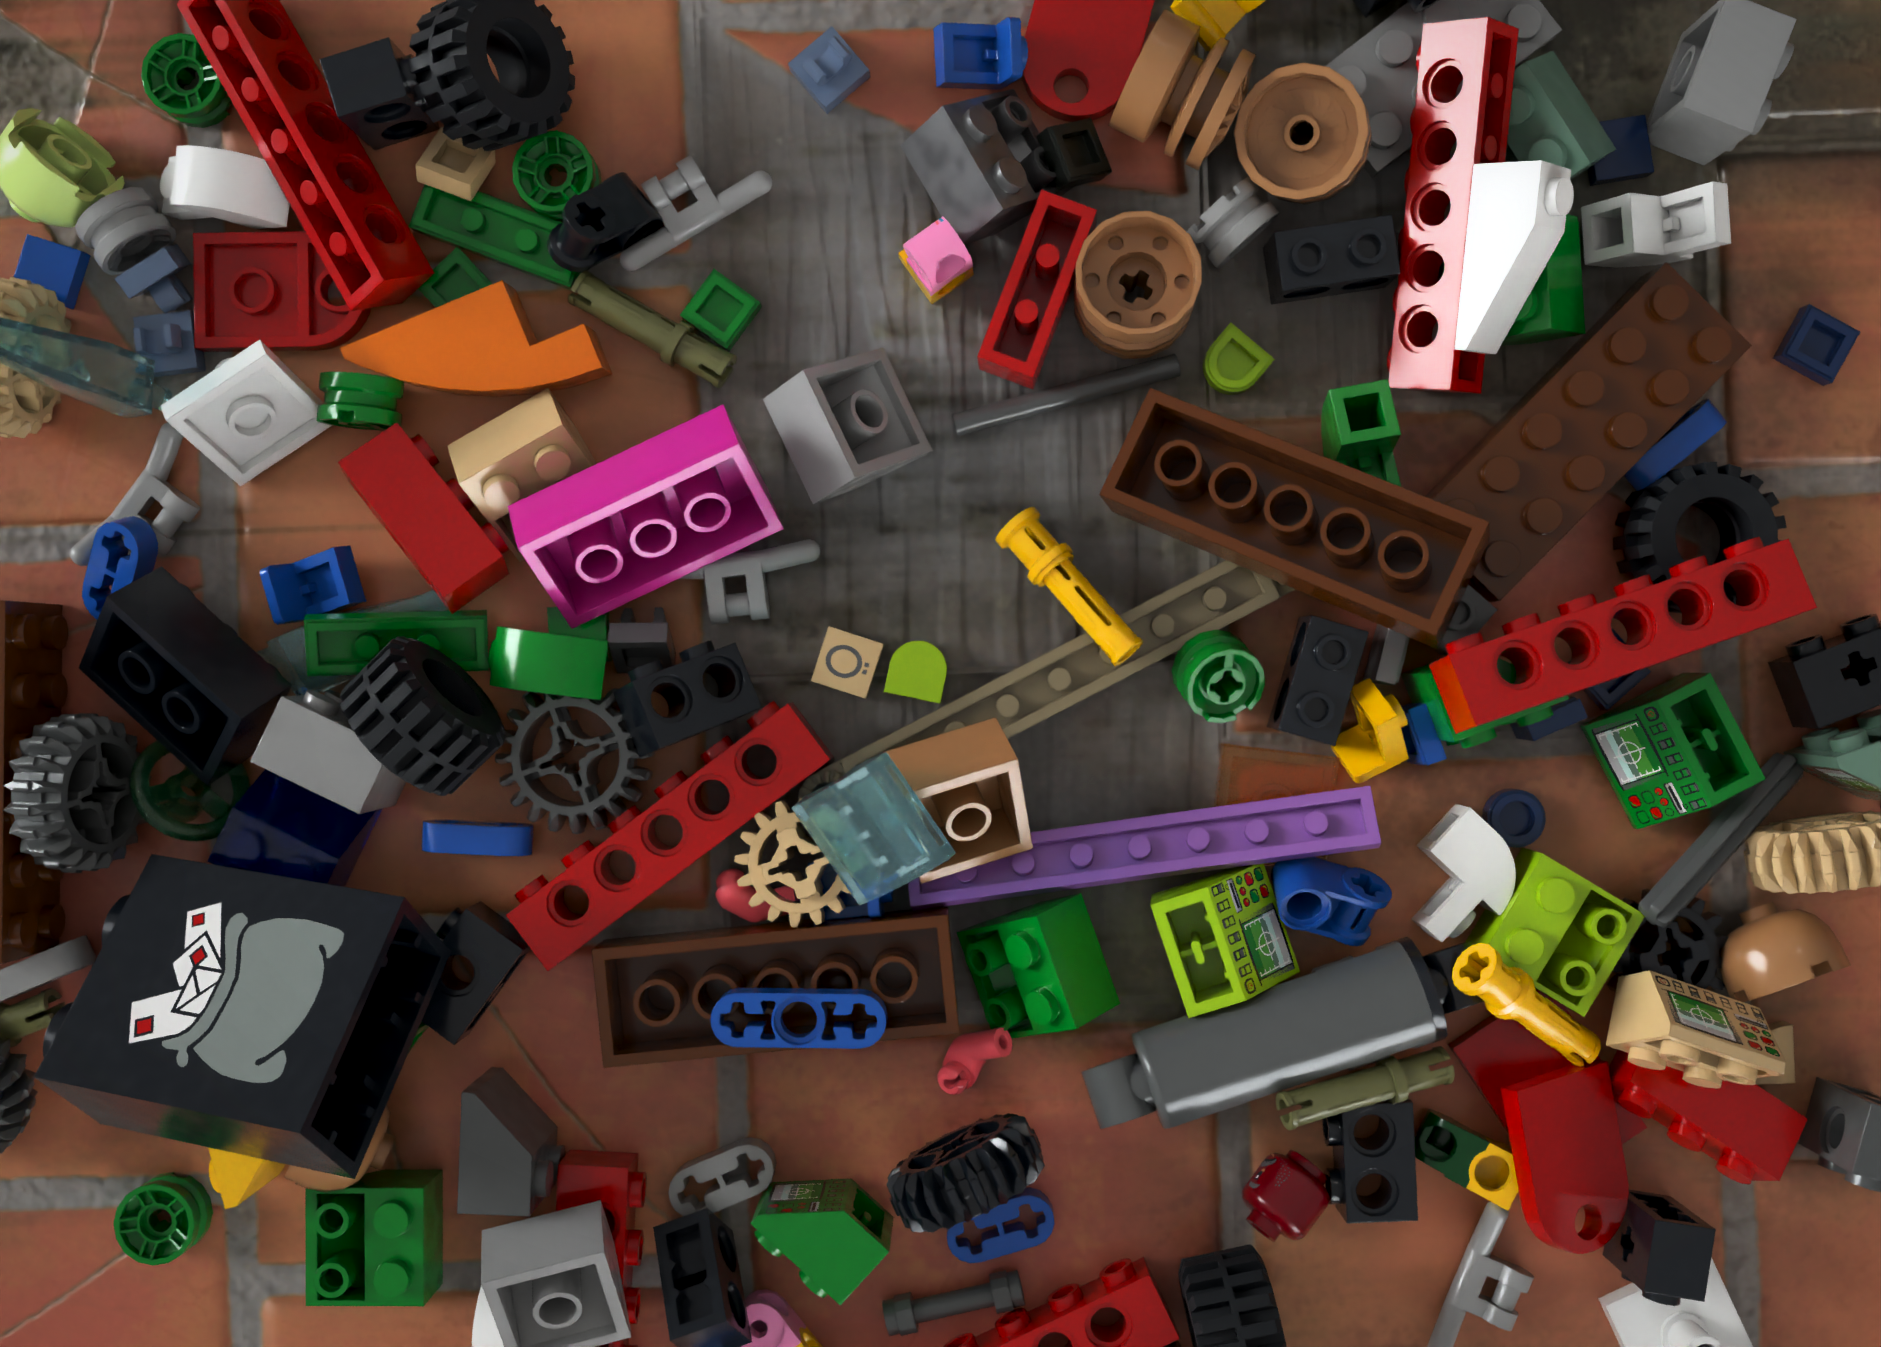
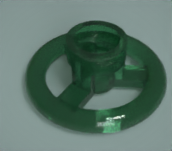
M156 740L139 754L131 771L130 790L132 799L141 816L159 832L182 841L200 842L212 840L235 828L246 814L251 797V785L243 763L228 772L233 788L232 801L229 805L211 790V784L207 786L186 766L182 772L169 777L163 784L149 787V777L154 765L159 759L171 752ZM181 786L191 789L195 796L186 794ZM203 810L215 819L203 824L186 823L195 820Z

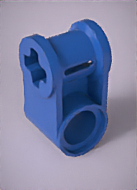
M1316 857L1279 861L1273 866L1271 873L1279 916L1286 926L1294 930H1302L1329 937L1349 946H1361L1366 943L1371 935L1369 924L1377 910L1385 908L1392 898V891L1389 885L1373 872L1362 868H1350Z

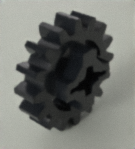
M1650 889L1642 890L1641 900L1647 895ZM1696 897L1678 915L1691 926L1694 932H1680L1677 921H1673L1665 928L1658 925L1653 926L1644 917L1637 932H1635L1636 934L1632 937L1633 939L1629 942L1612 971L1616 975L1606 985L1610 990L1616 992L1620 976L1650 970L1703 989L1709 986L1714 989L1723 990L1725 984L1715 974L1718 968L1722 969V957H1720L1719 949L1724 947L1728 936L1714 933V929L1719 926L1723 919L1720 915L1709 911L1702 913L1705 901ZM1627 898L1622 899L1623 902L1638 910L1639 904ZM1666 942L1671 944V950L1666 951ZM1658 954H1662L1663 963L1658 961Z

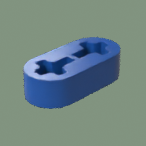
M1709 399L1697 403L1646 452L1624 477L1636 491L1644 489L1669 472L1724 427L1727 421Z
M135 516L124 517L103 524L96 532L83 582L82 598L89 613L97 620L108 595L147 575L154 569L158 554V541L151 526L143 519Z
M424 820L422 851L491 856L532 855L534 825L474 820Z
M1031 1187L1025 1188L1023 1193L1014 1195L1008 1199L1006 1204L998 1205L991 1209L988 1214L983 1213L971 1219L974 1220L976 1227L979 1229L993 1225L997 1226V1228L981 1234V1244L971 1246L968 1238L958 1239L957 1236L964 1233V1222L947 1229V1244L954 1256L967 1263H980L1035 1247L1045 1242L1052 1233L1054 1227L1052 1204L1048 1197L1040 1190ZM1023 1204H1030L1033 1212L1043 1211L1044 1213L1036 1218L1037 1227L1031 1230H1026L1023 1222H1015L1005 1226L1003 1223L1018 1218L1020 1213L1019 1207Z

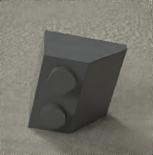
M491 1067L461 1094L457 1214L530 1217L542 1200L550 1196L551 1189L557 1181L558 1164L566 1155L565 1146L557 1145L558 1127L506 1070L501 1067Z

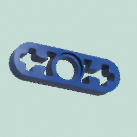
M734 988L724 993L717 1001L711 1012L710 1021L715 1036L722 1043L731 1047L862 1049L872 1046L882 1037L887 1023V1009L883 1000L877 994L866 989ZM765 1001H774L776 1003L771 1016L774 1034H765L763 1032L767 1021H750L746 1025L744 1032L735 1031L733 1021L724 1020L723 1014L730 1013L735 1002L744 1003L745 1013L764 1014L767 1009ZM805 1002L814 1009L817 1023L810 1032L795 1034L786 1028L782 1014L784 1008L790 1003ZM825 1002L836 1003L833 1015H849L853 1011L854 1004H865L866 1014L876 1015L877 1022L868 1023L865 1033L862 1034L854 1033V1025L851 1022H834L833 1031L835 1035L824 1034L823 1031L828 1018Z

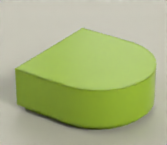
M1230 322L1207 350L1203 359V373L1206 381L1213 389L1223 394L1235 395L1245 392L1253 386L1275 359Z
M911 641L900 646L890 660L884 692L941 704L947 675V664L941 651L925 641Z

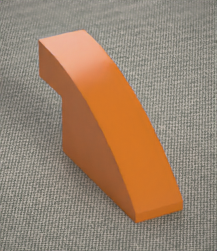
M503 280L340 347L344 359L361 367L417 387L458 395L487 397L536 395L547 388L550 391L572 388L612 374L595 331L585 324L537 342L516 289Z

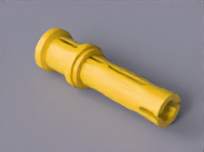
M1029 507L1021 511L1000 530L995 539L996 543L1002 549L1009 548L1029 570L1027 578L1033 585L1037 584L1039 587L1046 585L1074 617L1076 622L1083 627L1111 659V663L1114 666L1120 665L1140 648L1143 640L1137 637L1107 603L1106 599L1099 594L1072 563L1074 559L1072 549L1067 543L1059 544L1040 523L1041 515L1035 507Z
M1485 943L1471 945L1457 958L1452 971L1454 986L1465 995H1477L1484 1000L1486 1009L1495 1017L1504 1020L1513 1019L1519 1022L1532 1034L1561 1053L1562 1056L1575 1066H1584L1583 1059L1589 1064L1596 1059L1601 1049L1599 1037L1571 1018L1569 1014L1549 999L1536 991L1532 977L1521 968L1508 967L1504 964L1500 953L1491 945Z

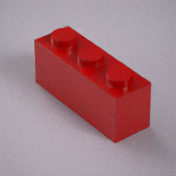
M1041 189L977 355L979 370L1034 389L1074 285L1076 261L1084 240L1095 229L1096 209Z
M395 423L341 459L338 464L353 489L453 614L510 574L503 554L509 551V548L491 523L486 522L480 527L469 514L468 510L474 507V504L457 480L451 478L445 483L433 467L440 462L422 436L417 434L410 439L400 425Z
M1617 1050L1609 1066L1612 1090L1619 1096L1617 1102L1624 1109L1642 1118H1653L1668 1128L1666 1134L1672 1141L1689 1150L1704 1152L1717 1161L1715 1167L1720 1173L1736 1182L1749 1185L1752 1181H1780L1808 1120L1806 1117L1756 1084L1742 1085L1722 1081L1721 1088L1701 1087L1684 1081L1682 1079L1683 1071L1668 1066L1664 1070L1637 1066L1627 1061V1052Z

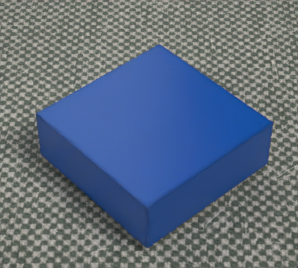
M27 234L14 277L30 280L32 283L39 284L45 289L55 291L58 301L63 302L66 308L74 310L91 255Z
M1409 703L1401 706L1408 721V725L1401 728L1409 756L1407 762L1428 766L1447 759L1426 704Z

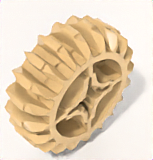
M0 277V437L11 438L12 436L25 438L28 433L37 434L42 428V424L49 423L52 419L54 405L62 403L60 394L63 386L66 384L67 370L70 365L69 350L74 345L69 341L68 337L72 326L71 321L65 318V304L58 301L55 291L45 289L43 286L34 284L30 280L10 277V279Z
M1871 810L1865 812L1827 813L1825 815L1788 819L1781 822H1769V825L1758 826L1745 840L1746 850H1744L1746 869L1750 872L1754 886L1762 890H1768L1772 893L1812 894L1816 892L1834 893L1841 890H1857L1858 888L1879 887L1881 885V812H1873Z

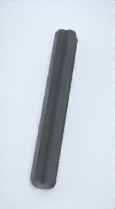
M1780 753L1773 754L1761 768L1766 779L1738 793L1639 902L1638 910L1645 916V920L1653 926L1668 927L1803 777L1804 769L1796 764L1797 759L1794 756Z

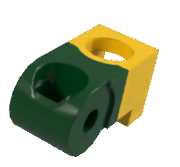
M1428 1109L1414 1136L1415 1157L1445 1174L1444 1177L1508 1211L1519 1191L1511 1147L1502 1142L1499 1143L1440 1112Z

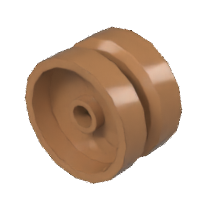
M1304 62L1277 68L1258 81L1239 108L1234 130L1238 159L1250 179L1279 200L1303 205L1329 200L1351 186L1367 163L1372 142L1369 112L1351 81L1330 67ZM1306 122L1314 130L1313 138L1305 145H1297L1292 140L1293 137L1298 136L1295 128L1301 123Z

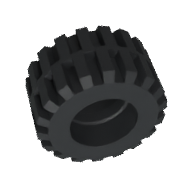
M446 0L430 8L431 12L422 15L416 25L420 31L412 34L409 45L416 52V57L409 59L410 73L417 74L420 84L413 87L418 99L424 97L429 106L425 111L433 123L441 121L444 124L443 133L450 139L462 138L463 146L473 150L483 147L484 151H493L547 133V130L555 128L563 120L561 113L569 111L572 99L567 92L575 89V76L569 71V65L574 64L571 51H566L562 40L566 36L561 26L555 27L551 22L553 14L544 4L537 7L535 0ZM487 54L489 55V57L491 58L496 67L499 76V82L490 68Z
M1703 462L1671 470L1644 489L1632 492L1625 501L1631 509L1618 513L1615 525L1624 528L1622 536L1613 537V550L1623 549L1625 558L1616 562L1620 574L1631 572L1634 579L1649 574L1653 584L1671 579L1668 569L1685 562L1678 551L1675 535L1678 521L1689 506H1695L1705 511L1717 525L1720 534V549L1713 564L1727 560L1723 552L1724 549L1760 536L1764 547L1783 541L1778 540V529L1787 528L1785 516L1775 517L1772 511V507L1777 505L1779 501L1773 492L1761 494L1758 491L1764 483L1754 474L1740 477L1742 468L1732 464L1717 467V462ZM1724 581V592L1727 598L1736 604L1737 598L1733 587ZM1668 600V611L1681 613L1678 605Z
M398 636L392 639L344 687L340 694L343 713L353 731L368 751L396 776L428 793L432 792L439 796H446L448 793L452 794L506 740L504 737L506 734L505 728L497 710L476 681L445 654L413 638Z
M1251 1244L1181 1259L1178 1276L1193 1347H1287L1266 1267L1261 1256Z

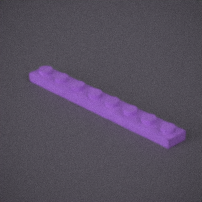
M1363 786L1030 832L1033 849L923 884L920 883L907 850L905 849L904 852L910 907L913 911L1375 849L1380 847L1381 838L1371 786Z

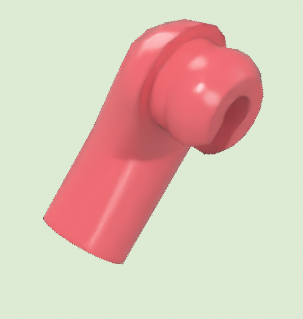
M727 869L721 872L716 878L717 891L715 892V897L721 908L751 923L766 921L771 905L765 901L760 905L751 907L748 903L757 891L751 885L738 886L737 880L744 876V872L739 869ZM785 885L773 889L782 897L799 902L793 888ZM783 912L781 916L788 915L789 913Z
M1000 1027L965 1033L954 1039L937 1076L938 1084L942 1090L951 1095L961 1094L976 1082L986 1060L1007 1057L1011 1053L1013 1046L1008 1030L1004 1031V1028Z

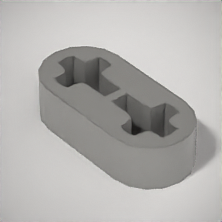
M84 935L1 969L0 1003L94 964L96 955L88 936Z
M749 1137L690 1160L678 1169L670 1182L668 1192L670 1203L676 1212L686 1216L705 1208L715 1213L756 1196L767 1189L773 1179L777 1164L775 1153L770 1145L763 1140ZM747 1153L751 1161L761 1159L764 1163L758 1171V1179L752 1180L747 1172L731 1178L728 1176V1172L735 1170L739 1166L742 1159L741 1154ZM689 1176H694L697 1183H704L717 1178L718 1183L707 1189L704 1201L699 1202L695 1194L685 1196L683 1193L689 1182Z

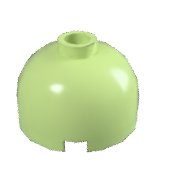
M34 108L18 110L0 135V188L16 213L31 222H42L47 225L72 228L75 227L78 218L89 206L104 196L122 190L125 184L123 175L115 180V177L107 169L115 165V160L92 136L61 117H58L53 125L44 120L36 119L42 110Z

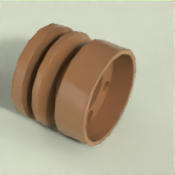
M1165 9L1157 20L1130 73L1110 119L1109 126L1143 143L1153 133L1160 121L1171 126L1164 154L1173 157L1186 133L1196 138V141L1185 164L1199 170L1202 162L1222 144L1249 90L1251 68L1256 54L1243 48L1231 71L1228 72L1218 66L1230 41L1221 37L1207 56L1202 59L1194 55L1201 26Z
M1151 211L1122 212L1101 222L1084 240L1075 267L1073 290L1074 315L1084 336L1101 351L1122 359L1149 358L1170 348L1185 332L1202 284L1201 256L1191 235L1173 219ZM1136 286L1142 287L1145 290L1143 298L1137 297L1133 303L1124 300L1125 291L1131 292Z

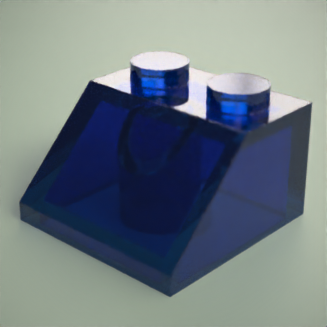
M265 769L232 808L207 862L219 866L345 887L382 809L358 814Z

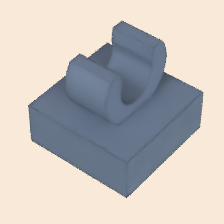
M832 26L788 63L790 72L826 114L870 78V71Z
M177 244L161 248L114 278L129 299L144 295L149 291L156 304L165 314L176 310L193 299L183 283L175 276V274L191 265Z
M187 310L133 317V337L135 353L138 354L140 375L154 378L206 371L204 352L194 348L193 311Z

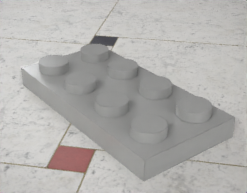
M1439 0L1419 13H1415L1407 2L1326 65V67H1330L1351 81L1369 112L1372 142L1364 168L1372 178L1411 149L1412 132L1410 117L1416 103L1418 83L1416 55L1422 42L1423 24L1491 17L1519 28L1516 68L1562 31L1540 0ZM1463 80L1460 82L1457 88L1456 97L1461 92Z

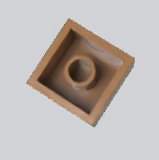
M996 718L883 752L902 841L921 884L1033 849L1018 758Z

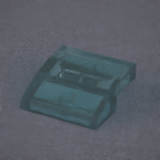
M887 752L853 767L837 781L806 795L791 807L859 906L922 876L949 860L956 853Z

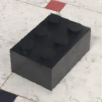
M162 566L106 597L79 665V669L207 786L253 756L281 696H287L292 687L275 666L266 662L238 636L231 626L223 623L195 597L187 586L179 583Z

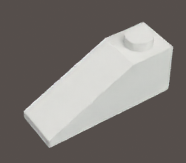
M1542 160L1474 164L1455 350L1481 354H1496L1565 232L1566 215L1571 210L1574 199L1573 185L1570 180L1571 169Z

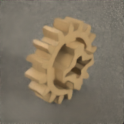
M800 798L796 806V812L791 813L785 801L776 802V818L772 819L769 815L758 812L754 817L761 828L758 833L743 831L740 835V838L751 847L749 852L735 855L734 862L748 865L749 874L737 880L738 886H754L757 892L751 897L748 904L751 907H755L766 901L771 905L767 918L771 922L776 921L783 912L789 913L791 927L797 928L801 925L804 913H809L816 925L821 924L825 921L824 906L828 905L833 911L840 913L846 907L839 894L842 891L855 894L860 888L853 880L849 879L850 872L863 870V862L851 859L850 852L862 845L861 838L846 840L843 832L848 828L851 821L847 817L835 823L830 821L832 805L824 803L817 813H812L809 798ZM799 822L817 826L831 838V841L821 844L807 837L803 826L801 827ZM777 831L776 837L779 846L772 860L762 864L765 845L769 838ZM794 846H797L801 854L825 853L824 857L814 860V864L806 868L807 878H803L799 870L791 872L789 869L782 872L776 871L778 866L787 864L786 861L794 857ZM839 860L836 879L830 889L823 894L822 890L824 888L820 879L827 864ZM779 881L793 888L800 902L782 897L769 884Z

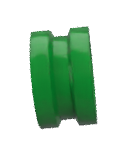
M177 33L166 36L149 49L143 60L141 79L145 93L157 107L181 123L199 128L219 124L230 115L227 111L232 101L194 35ZM195 72H197L199 76L197 86L193 89L185 90L183 88L184 85H189L195 78Z
M558 130L547 131V133L527 139L517 150L512 165L513 183L520 197L536 213L556 221L563 220L562 212L570 198L602 183L601 172L585 145L573 135ZM554 168L559 172L567 173L566 181L560 186H551L552 176L549 172Z
M354 372L320 373L319 390L324 392V403L317 407V422L345 428L385 431L395 423H398L401 427L402 414L396 411L397 400L403 398V381L385 376Z
M1211 630L1197 634L1185 642L1176 654L1172 666L1174 685L1193 712L1204 717L1207 722L1222 724L1237 720L1236 714L1246 708L1250 711L1261 699L1265 686L1264 669L1258 659L1248 650L1240 638L1228 631ZM1224 671H1226L1225 677L1218 682L1223 677Z
M174 1172L159 1174L128 1193L117 1207L113 1223L116 1240L124 1253L137 1262L152 1266L169 1263L201 1241L210 1228L213 1215L211 1198L204 1186L190 1175L182 1177L174 1175ZM162 1209L166 1210L170 1214L172 1222H168L165 1219L159 1221L157 1214L162 1212Z

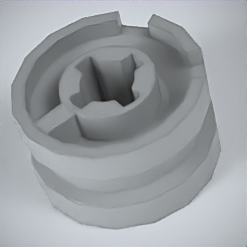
M1249 177L1233 187L1235 193L1232 191L1226 196L1223 195L1200 216V219L1203 221L1200 225L1196 226L1194 223L1187 231L1196 245L1203 243L1210 251L1207 257L1217 269L1244 249L1279 215V211L1270 201L1263 203L1256 195L1258 187Z
M129 187L102 197L82 213L75 225L79 238L85 246L95 249L93 253L95 261L102 271L109 275L122 274L161 248L172 245L176 238L175 228L167 217L157 214V202L150 192L146 193L142 187Z

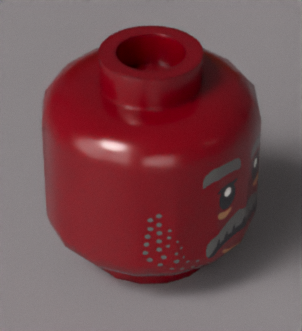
M1290 1150L1286 1156L1279 1153H1271L1264 1159L1242 1189V1199L1251 1210V1213L1246 1218L1247 1222L1273 1242L1276 1241L1280 1234L1291 1240L1302 1239L1330 1202L1329 1194L1324 1187L1328 1180L1327 1177L1308 1159L1293 1150Z

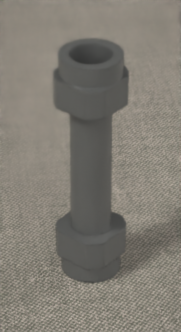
M1004 1270L989 1274V1283L913 1300L911 1292L895 1295L892 1299L883 1300V1313L889 1336L898 1334L904 1336L917 1333L918 1323L995 1306L997 1314L1013 1311L1016 1307L1025 1306L1018 1270L1010 1272Z

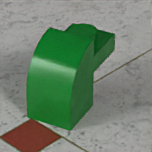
M1388 379L1328 390L1321 414L1324 457L1401 487L1393 450L1401 436V431Z
M497 626L496 638L490 646L488 657L489 669L491 671L489 685L528 692L601 700L608 641Z

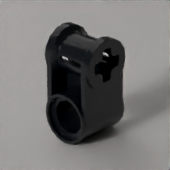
M621 172L611 176L590 190L574 195L567 201L562 212L563 222L552 229L547 240V248L552 259L560 267L569 271L583 272L621 253L657 231L662 225L663 219L627 173Z

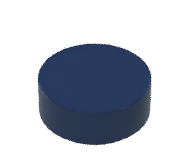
M1512 788L1500 790L1487 800L1482 811V819L1497 831L1508 847L1520 848L1532 844L1539 838L1545 827L1546 816L1541 802L1527 791Z

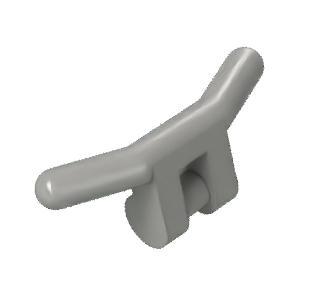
M689 155L675 163L678 169L660 180L655 175L641 184L652 205L662 217L665 226L622 251L620 255L621 266L627 271H636L770 191L773 184L771 176L765 171H756L715 196L692 156ZM691 190L697 202L677 212L671 201Z
M168 422L163 424L159 430L145 469L112 514L71 549L70 557L75 564L79 566L88 565L94 537L99 527L105 523L130 516L141 518L151 526L157 537L158 553L167 555L177 541L173 536L184 521L190 523L201 509L197 503L166 481L184 438ZM157 500L163 509L153 521L145 514L154 501Z
M806 539L763 550L732 553L679 579H705L708 611L712 625L730 623V617L750 615L752 620L769 619L770 604L765 573L813 562L820 555V547L816 541ZM745 576L747 592L727 594L725 578Z
M1490 1201L1486 1204L1444 1300L1427 1347H1453L1466 1312L1479 1316L1501 1329L1512 1331L1519 1315L1514 1308L1521 1292L1528 1293L1534 1275L1520 1266L1491 1255L1508 1218L1509 1210L1507 1211ZM1487 1276L1499 1281L1492 1298L1480 1294Z

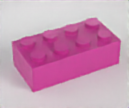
M724 404L508 506L517 549L571 629L784 529L769 490Z

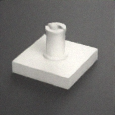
M258 340L236 356L222 360L212 372L161 405L165 420L239 486L244 485L332 426L316 421L317 407L323 404V402L261 340Z
M1712 1257L1704 1302L1681 1298L1680 1305L1678 1306L1660 1304L1643 1297L1642 1290L1634 1283H1630L1598 1298L1620 1347H1753Z

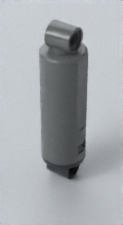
M1404 937L1378 946L1375 951L1357 957L1348 956L1312 968L1310 974L1277 984L1247 1001L1192 1018H1188L1185 1015L1132 1033L1131 1037L1135 1054L1081 1072L1100 1129L1115 1126L1156 1111L1164 1129L1172 1128L1345 1069L1351 1071L1389 1058L1392 1054L1410 1048L1416 1049L1445 1039L1448 1033L1444 1014L1484 1002L1477 995H1465L1454 986L1452 980V971L1457 958L1464 950L1473 945L1472 941L1422 956L1414 942L1410 938Z

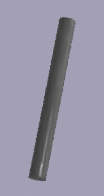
M1176 354L954 413L952 418L957 436H962L1181 376L1180 365Z

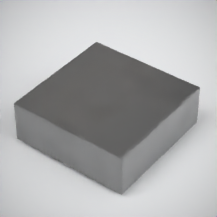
M1377 624L1363 680L1370 678L1372 682L1383 685H1396V683H1399L1410 637Z

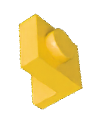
M1370 678L1354 685L1350 694L1358 725L1340 733L1336 745H1331L1332 751L1357 784L1363 783L1409 759L1401 729L1408 725L1406 715L1394 695L1389 694L1384 697Z

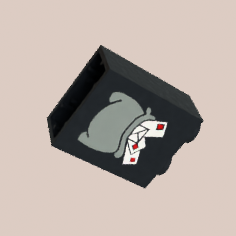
M151 854L131 894L120 898L108 912L102 929V949L74 1002L63 1006L49 1023L43 1041L44 1059L34 1078L103 1125L355 1179L451 951L408 900L402 896Z

